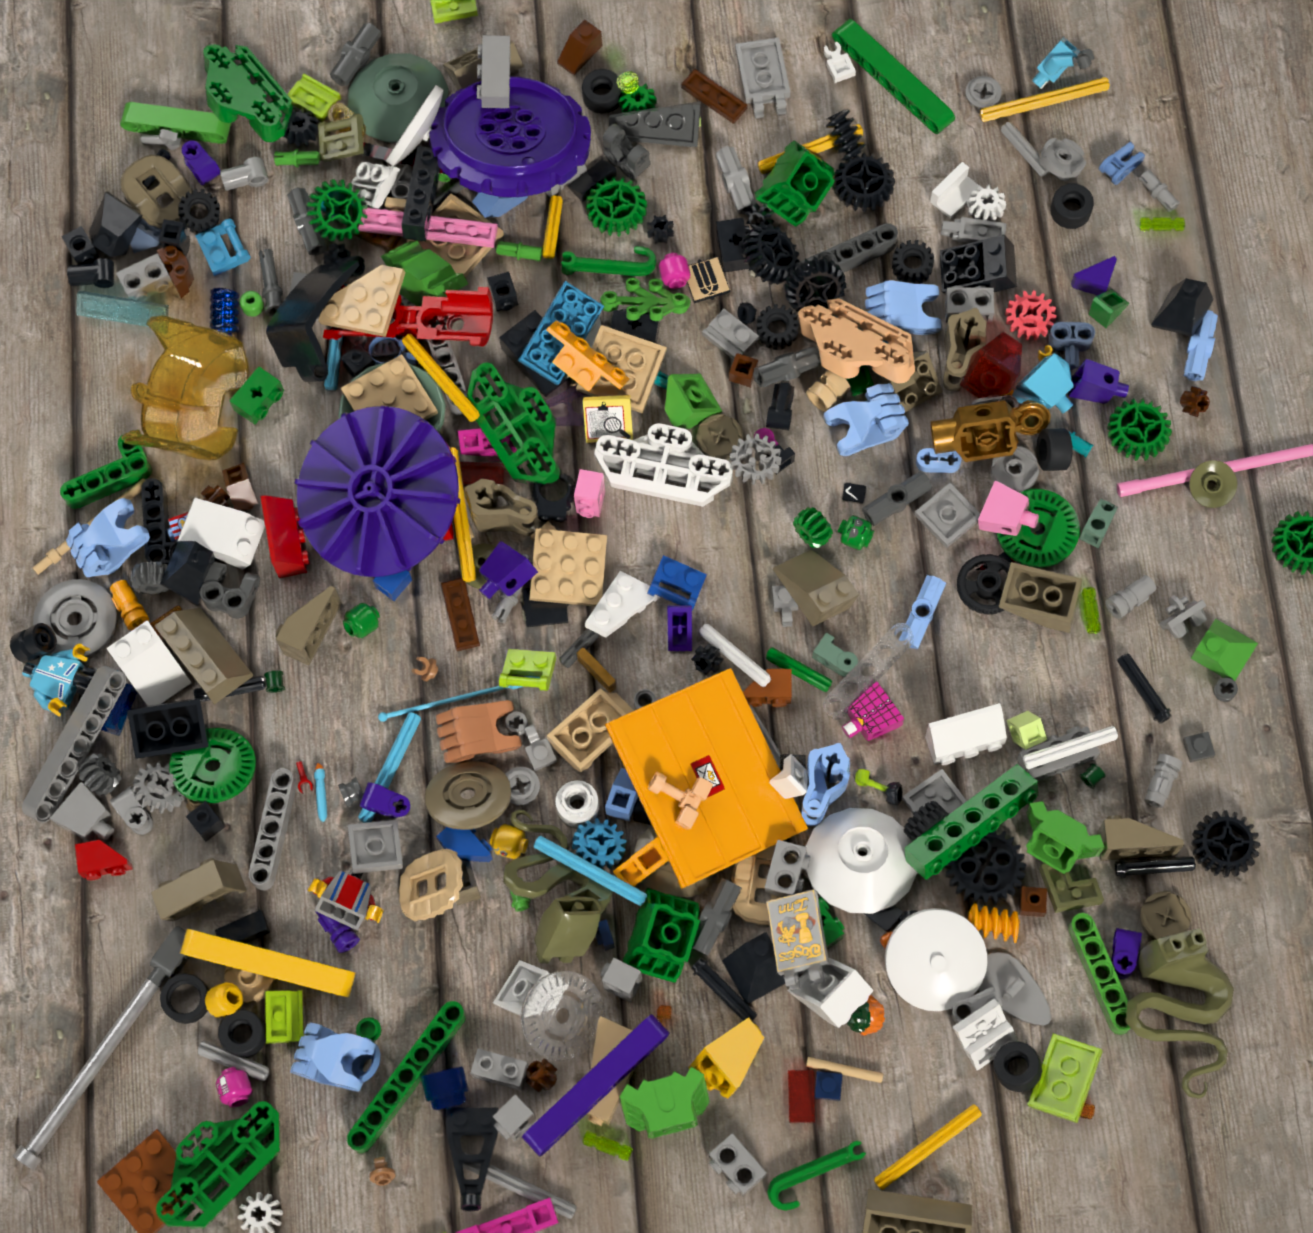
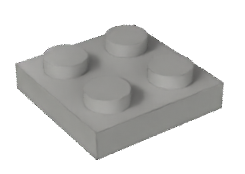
M949 483L917 509L914 515L948 548L978 523L980 513Z
M397 820L348 825L353 874L403 869Z

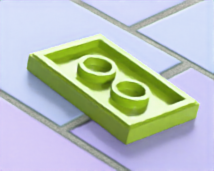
M1053 1033L1042 1062L1040 1081L1033 1087L1027 1105L1078 1123L1103 1052L1102 1049Z

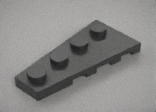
M701 101L612 114L609 116V127L612 124H617L625 131V137L631 142L697 147Z

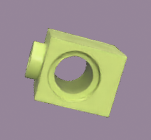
M1029 711L1006 720L1013 742L1025 750L1047 740L1041 718Z

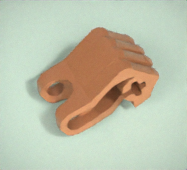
M505 700L460 706L436 715L437 724L442 725V727L437 728V734L439 738H445L440 740L441 750L448 751L444 753L445 762L459 763L469 761V759L474 758V755L500 754L519 749L522 746V740L519 736H504L496 728V723L500 717L507 716L513 712V702Z

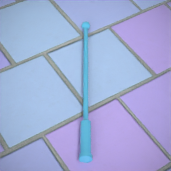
M526 676L531 678H540L536 676ZM509 685L508 688H511V689L514 690V689L522 688L523 686H510V685ZM496 686L387 714L381 712L378 715V719L381 722H385L388 718L508 688Z

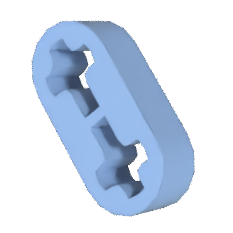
M925 448L917 454L916 466L923 472L954 473L960 468L962 458L956 451L935 454L934 448ZM924 456H929V460H931L928 465L925 464ZM948 457H952L953 461H955L953 465H949Z

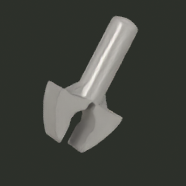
M161 129L159 135H142L141 142L142 144H165L170 150H175L180 147L182 138H177L178 133Z

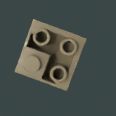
M927 351L913 353L915 372L907 382L894 383L880 375L883 384L891 383L894 388L893 394L899 396V404L903 405L905 412L943 392Z

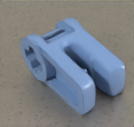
M1129 142L1116 153L1108 156L1101 163L1099 171L1106 173L1112 179L1111 182L1117 185L1143 162L1145 155L1142 152H1138L1136 155L1131 156L1128 161L1123 162L1126 158H1129L1134 150V144Z

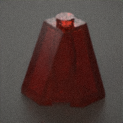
M1003 331L979 350L960 386L977 398L1010 393L1021 372L1022 344Z

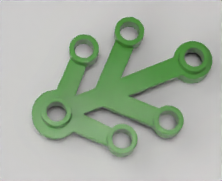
M629 278L626 280V290L639 297L617 296L613 291H606L601 296L600 303L604 305L602 310L607 312L617 310L619 305H632L626 309V317L629 320H638L641 315L650 311V319L660 321L670 312L676 314L685 313L690 307L691 300L683 293L673 294L663 288V283L660 279H651L649 281V291L657 293L663 298L656 297L640 287L638 279Z

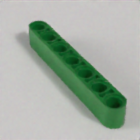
M848 19L832 32L833 40L841 45V49L934 134H939L955 121L953 111L854 20Z
M449 1001L442 1006L347 1135V1143L355 1152L365 1153L372 1148L464 1024L466 1014L460 1003ZM452 1009L460 1011V1015L456 1020L447 1019V1014ZM435 1030H443L445 1032L443 1039L440 1041L432 1040V1034ZM422 1050L429 1051V1057L426 1061L419 1062L416 1060L418 1052ZM405 1071H412L414 1074L413 1079L408 1083L401 1082L402 1074ZM390 1092L398 1094L397 1101L393 1104H387L385 1101L386 1095ZM381 1113V1122L377 1125H371V1115ZM358 1134H365V1144L360 1147L355 1146V1137Z

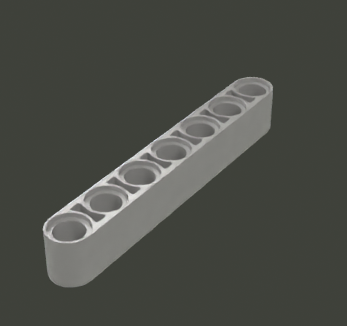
M101 666L95 672L23 801L22 811L26 816L44 823L49 821L50 817L57 810L126 685V676L123 672L109 666Z

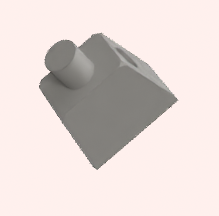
M82 782L78 784L50 817L59 827L88 842L96 834L105 841L114 832V829L106 823L110 819L111 814Z

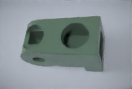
M1101 498L1090 515L1079 539L1099 548L1118 506Z
M826 632L813 651L812 658L842 677L852 676L858 666L857 656L852 652H844L833 644L835 637Z

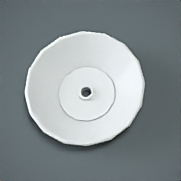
M848 808L829 815L813 829L805 846L807 847V855L810 856L809 866L805 871L813 889L830 905L849 913L873 914L893 907L910 891L917 871L907 863L904 847L910 844L912 840L904 833V828L893 817L874 809ZM864 851L867 855L860 856L858 852Z

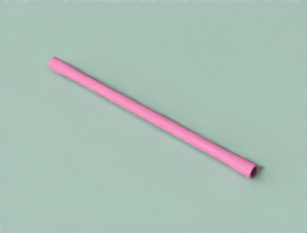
M1313 444L1223 463L1231 467L1234 472L1305 458L1313 456ZM1194 469L1117 483V492L1119 497H1124L1147 490L1189 482Z

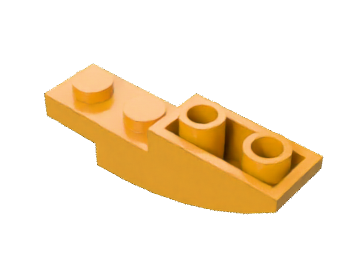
M657 837L613 872L617 878L635 887L669 860Z

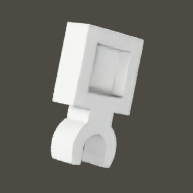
M835 42L834 48L836 51H829L828 47L824 46V56L829 59L826 60V66L834 83L855 76L856 70L848 54L841 55V45Z

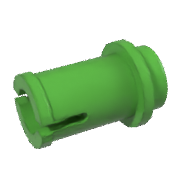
M510 891L513 901L511 907L515 908L516 912L524 911L530 907V898L514 895Z

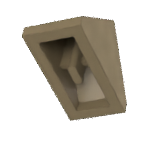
M470 861L461 865L463 887L459 891V899L456 901L457 906L481 898Z

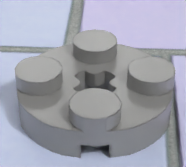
M1051 138L1041 150L1040 165L1056 175L1061 181H1068L1070 178L1080 175L1086 165L1082 148L1070 139L1064 138L1063 141L1056 140L1057 138Z
M1017 446L1013 455L994 458L991 465L992 480L998 481L1017 492L1030 489L1035 484L1039 474L1035 455L1030 450L1021 446ZM1017 465L1019 466L1020 473L1013 474L1008 467H1015Z

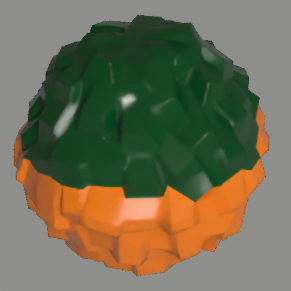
M869 995L866 1003L859 1006L851 1014L847 1026L852 1031L861 1035H868L881 1030L885 1021L883 1005L873 996Z

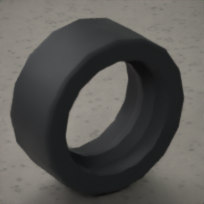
M186 973L175 975L162 988L160 995L161 1007L165 1014L177 1023H194L203 1018L208 1011L205 1005V996L209 989L195 975ZM190 984L195 986L200 993L199 1005L190 1013H179L174 1010L171 1004L172 993L180 985Z

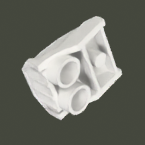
M362 162L357 168L356 177L351 182L353 184L352 191L355 189L360 190V193L357 195L358 198L365 197L361 205L379 209L391 191L400 169L395 166L387 167L380 164L374 165L369 162Z

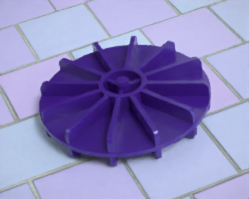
M389 406L367 407L351 413L341 414V418L322 432L317 440H311L310 444L312 447L303 462L299 479H295L294 484L298 485L297 507L300 518L298 524L303 528L311 545L324 560L354 575L384 577L413 569V566L424 560L434 551L439 543H444V536L452 523L456 506L460 504L461 500L458 498V473L455 456L452 455L448 444L441 434L429 422L414 413Z

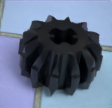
M303 108L299 112L292 109V115L283 137L287 139L290 145L295 143L298 148L302 143L308 146L309 140L316 142L318 119L314 117L311 111L305 113Z

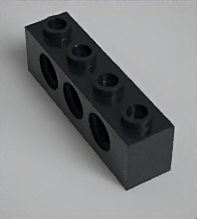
M418 146L402 219L403 239L425 242L427 239L441 172L437 156L434 157V153L429 147Z

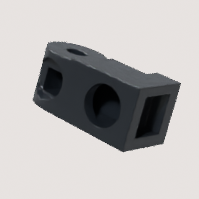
M164 219L159 242L163 248L174 246L186 256L190 248V236H187L184 232V222Z

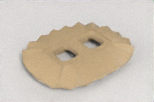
M776 844L734 865L731 882L742 887V890L733 906V910L745 922L770 926L767 904L756 902L754 897L757 889H765L767 879L758 876L760 865H771ZM788 854L784 859L789 864L797 862L794 854ZM784 877L779 880L778 884L780 887L787 888L792 884V880ZM771 895V900L782 898L780 896Z
M451 849L433 851L415 859L406 867L405 872L400 877L399 901L402 912L407 918L413 921L426 920L428 918H435L436 915L443 914L445 910L453 908V903L459 899V891L463 887L462 861L458 857L457 852ZM446 874V886L438 890L437 878L439 875ZM427 880V894L419 897V884Z

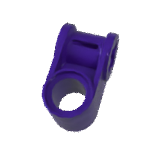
M188 141L182 146L185 164L202 186L220 175L221 170L198 142Z
M368 782L359 806L389 818H397L408 814L410 801L404 795L388 790L381 785ZM397 802V806L400 807V810L395 811L396 807L393 806V803Z
M1120 928L1115 930L1111 962L1120 980L1129 978L1136 967L1141 945V932ZM1121 961L1125 962L1126 970L1121 969Z

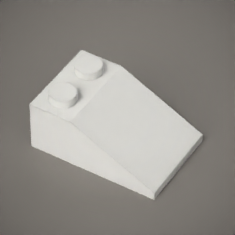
M194 498L177 542L196 541L212 551L216 559L243 570L252 562L265 528V522L246 512Z
M148 621L107 648L147 706L162 704L192 684Z
M828 957L829 964L822 965L825 983L815 985L814 980H810L809 970H806L799 978L800 989L791 991L788 989V991L825 1021L839 1028L850 1020L851 1014L859 1006L866 1003L868 996L874 990L855 969Z

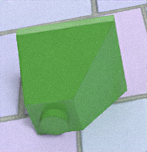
M671 374L668 377L665 412L674 427L691 429L701 424L707 417L723 412L701 374Z
M1215 618L1191 659L1221 677L1231 678L1235 681L1258 643Z

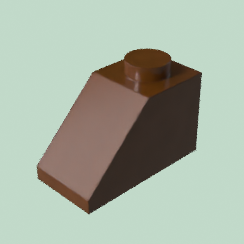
M584 19L570 34L557 64L575 76L603 46L602 31Z
M244 463L222 470L225 486L234 509L247 511L258 504Z

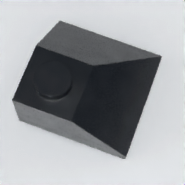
M105 192L89 230L92 244L110 257L126 255L143 215L111 193Z
M1186 278L1172 287L1151 326L1194 336L1214 300L1208 284Z
M178 541L160 584L194 605H199L201 601L200 589L212 563L216 561L214 553L196 541Z
M767 932L744 943L722 960L738 992L747 1004L785 985L784 975H780L777 972L774 947Z

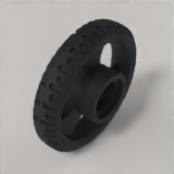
M982 554L969 559L962 566L957 577V591L963 603L969 609L980 614L992 615L1005 611L999 608L1003 591L1000 589L1001 576L998 572L1004 570L1008 575L1011 563L993 554ZM980 564H986L987 569L979 573L977 581L966 579L967 574L972 568ZM990 581L993 583L994 587L987 588L982 584V582ZM976 592L982 599L989 600L994 598L995 605L978 603L970 595Z

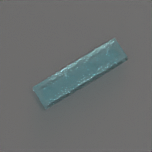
M85 291L77 293L76 315L164 330L168 327L169 305Z

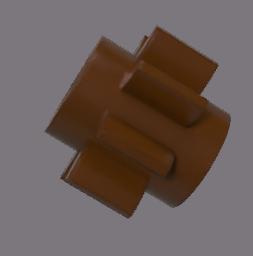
M1191 386V391H1184L1180 398V404L1183 407L1182 412L1195 417L1199 416V412H1206L1210 404V400L1206 396L1208 392L1195 386Z
M208 485L201 492L205 501L225 507L230 506L227 503L230 496L218 485L214 489Z
M545 1058L541 1062L534 1061L526 1070V1076L528 1077L526 1083L538 1093H540L542 1088L549 1090L557 1081L555 1072L558 1069Z

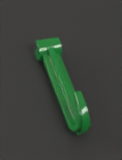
M635 246L634 253L646 255L649 258L647 262L576 257L574 253L567 251L562 253L561 272L565 275L581 271L646 276L655 270L657 260L652 250L642 246Z
M853 1141L849 1146L774 1177L767 1191L772 1205L784 1211L799 1207V1201L780 1202L778 1198L779 1193L854 1160H861L866 1155V1152L855 1155L853 1148L861 1145L862 1142Z

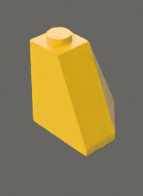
M748 1017L704 1047L688 1068L690 1070L693 1067L704 1074L707 1090H719L720 1095L728 1099L740 1087L765 1037L761 1034L760 1028Z

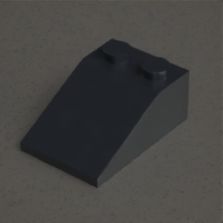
M534 310L501 335L499 340L503 352L546 397L569 378L565 379L564 375L560 384L555 385L518 361L542 320L540 314Z

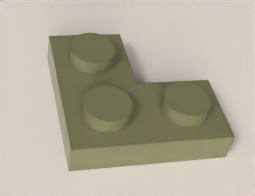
M1046 863L1040 865L1039 871L1055 913L1103 903L1104 898L1096 878L1072 882L1069 872L1063 874Z

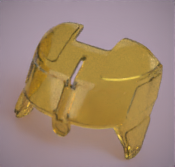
M164 315L151 317L146 325L154 331L165 351L156 361L147 385L138 382L131 386L132 397L142 404L141 429L144 435L140 433L139 429L132 430L122 435L121 439L125 440L124 443L130 445L158 448L195 459L217 460L233 448L238 434V429L220 427L219 423L226 393L238 391L249 377V365L243 344L237 338L214 329L196 326L193 323ZM179 404L185 406L204 407V409H186L180 407Z

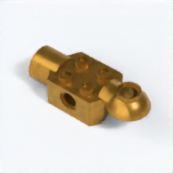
M1005 400L958 407L953 418L930 421L935 454L956 451L965 462L1010 456L1017 449L1018 439L1016 432L1023 435L1040 433L1042 429H1046L1049 425L1051 415L1043 404L1032 400L1024 401L1019 407L1012 408Z

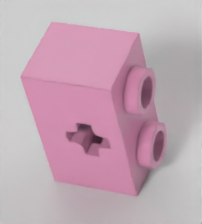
M580 469L574 493L576 513L586 518L600 517L605 495L603 473Z

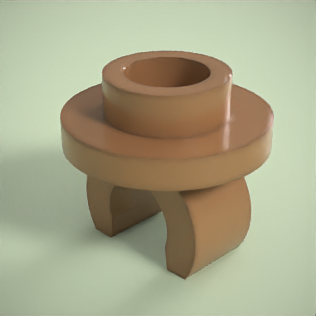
M425 657L416 658V660L422 662L423 668L420 671L412 669V673L422 675L421 678L425 682L430 678L433 679L438 671L436 660L433 658L428 660Z
M384 1156L374 1158L376 1170L369 1174L370 1181L379 1186L389 1184L396 1176L395 1170L387 1167Z

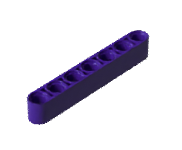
M653 1014L649 1015L523 1134L522 1139L541 1157L669 1036L670 1032Z

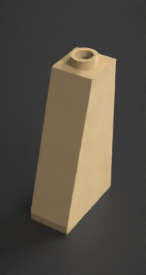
M600 1016L591 1069L628 1036L632 1030ZM634 1070L586 1114L589 1116L588 1121L598 1126H602L603 1123L610 1124L620 1102V1095L629 1083Z

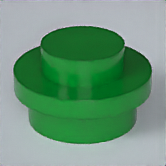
M372 1017L363 1018L356 1026L357 1036L366 1037L373 1042L380 1037L382 1032L380 1023Z

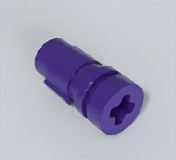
M316 912L319 917L317 920L324 931L331 935L330 940L332 943H335L334 946L339 953L347 952L358 944L360 938L353 931V928Z

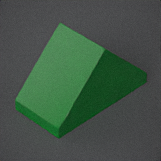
M1111 289L1095 296L1088 315L1107 328L1125 310L1129 302Z

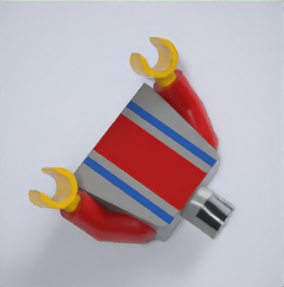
M351 870L347 874L340 871L335 877L330 876L323 880L315 878L307 890L309 892L312 891L320 898L314 911L355 930L359 929L364 917L366 920H375L376 923H379L384 912L382 908L376 906L374 897L370 894L371 885L362 881L364 878L363 873L353 874Z

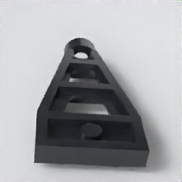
M447 1107L446 1135L461 1194L460 1209L463 1211L473 1212L481 1209V1196L498 1138V1131L494 1127L497 1122L493 1118L498 1112V1107ZM483 1136L484 1143L479 1154H465L460 1142L461 1137ZM464 1163H480L478 1179H465L463 1172Z

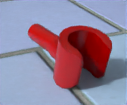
M302 761L297 762L296 765L300 776L298 790L304 794L302 785L309 783L310 789L313 791L314 785L307 779Z

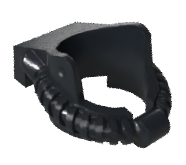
M561 469L558 479H561V481L568 485V491L560 500L549 501L540 494L544 484L538 482L533 484L532 497L536 501L538 518L543 522H548L549 520H555L556 522L567 521V511L571 509L570 503L574 501L575 481L566 473H562Z

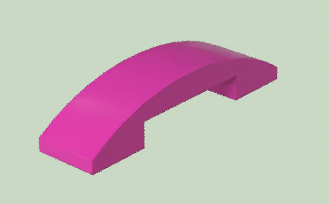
M481 428L458 431L462 455L498 456ZM511 433L500 441L501 443L506 441L514 453L517 449L510 440L513 437Z
M547 1198L525 1206L526 1208L455 1233H537L558 1224L559 1221L551 1198Z

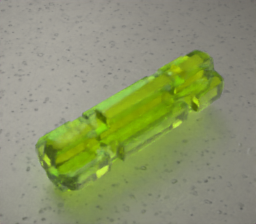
M1142 217L1139 221V228L1141 231H1150V229H1153V231H1172V229L1174 231H1183L1185 229V220L1181 217H1175L1174 220H1172V217H1153L1152 220H1150V217Z
M1086 587L1082 590V599L1085 600L1083 605L1087 622L1086 626L1089 634H1097L1101 631V624L1098 621V618H1100L1098 604L1095 598L1096 590L1094 587Z
M587 1131L583 1137L582 1143L591 1148L594 1146L596 1150L612 1156L618 1155V1158L628 1161L631 1157L633 1149L625 1144L621 1146L619 1142L601 1135L598 1137L596 1133Z

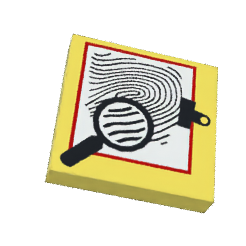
M630 395L583 397L586 443H595L604 435L633 440Z

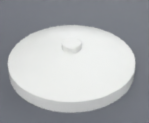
M437 85L434 86L388 156L386 162L390 165L395 166L407 157L422 139L424 141L428 140L430 131L433 130L430 127L441 104L444 91Z
M925 909L908 916L894 929L886 946L885 968L893 988L905 1001L920 1009L943 1011L952 1009L955 1003L960 1000L972 997L979 989L987 969V951L980 933L965 917L946 909Z

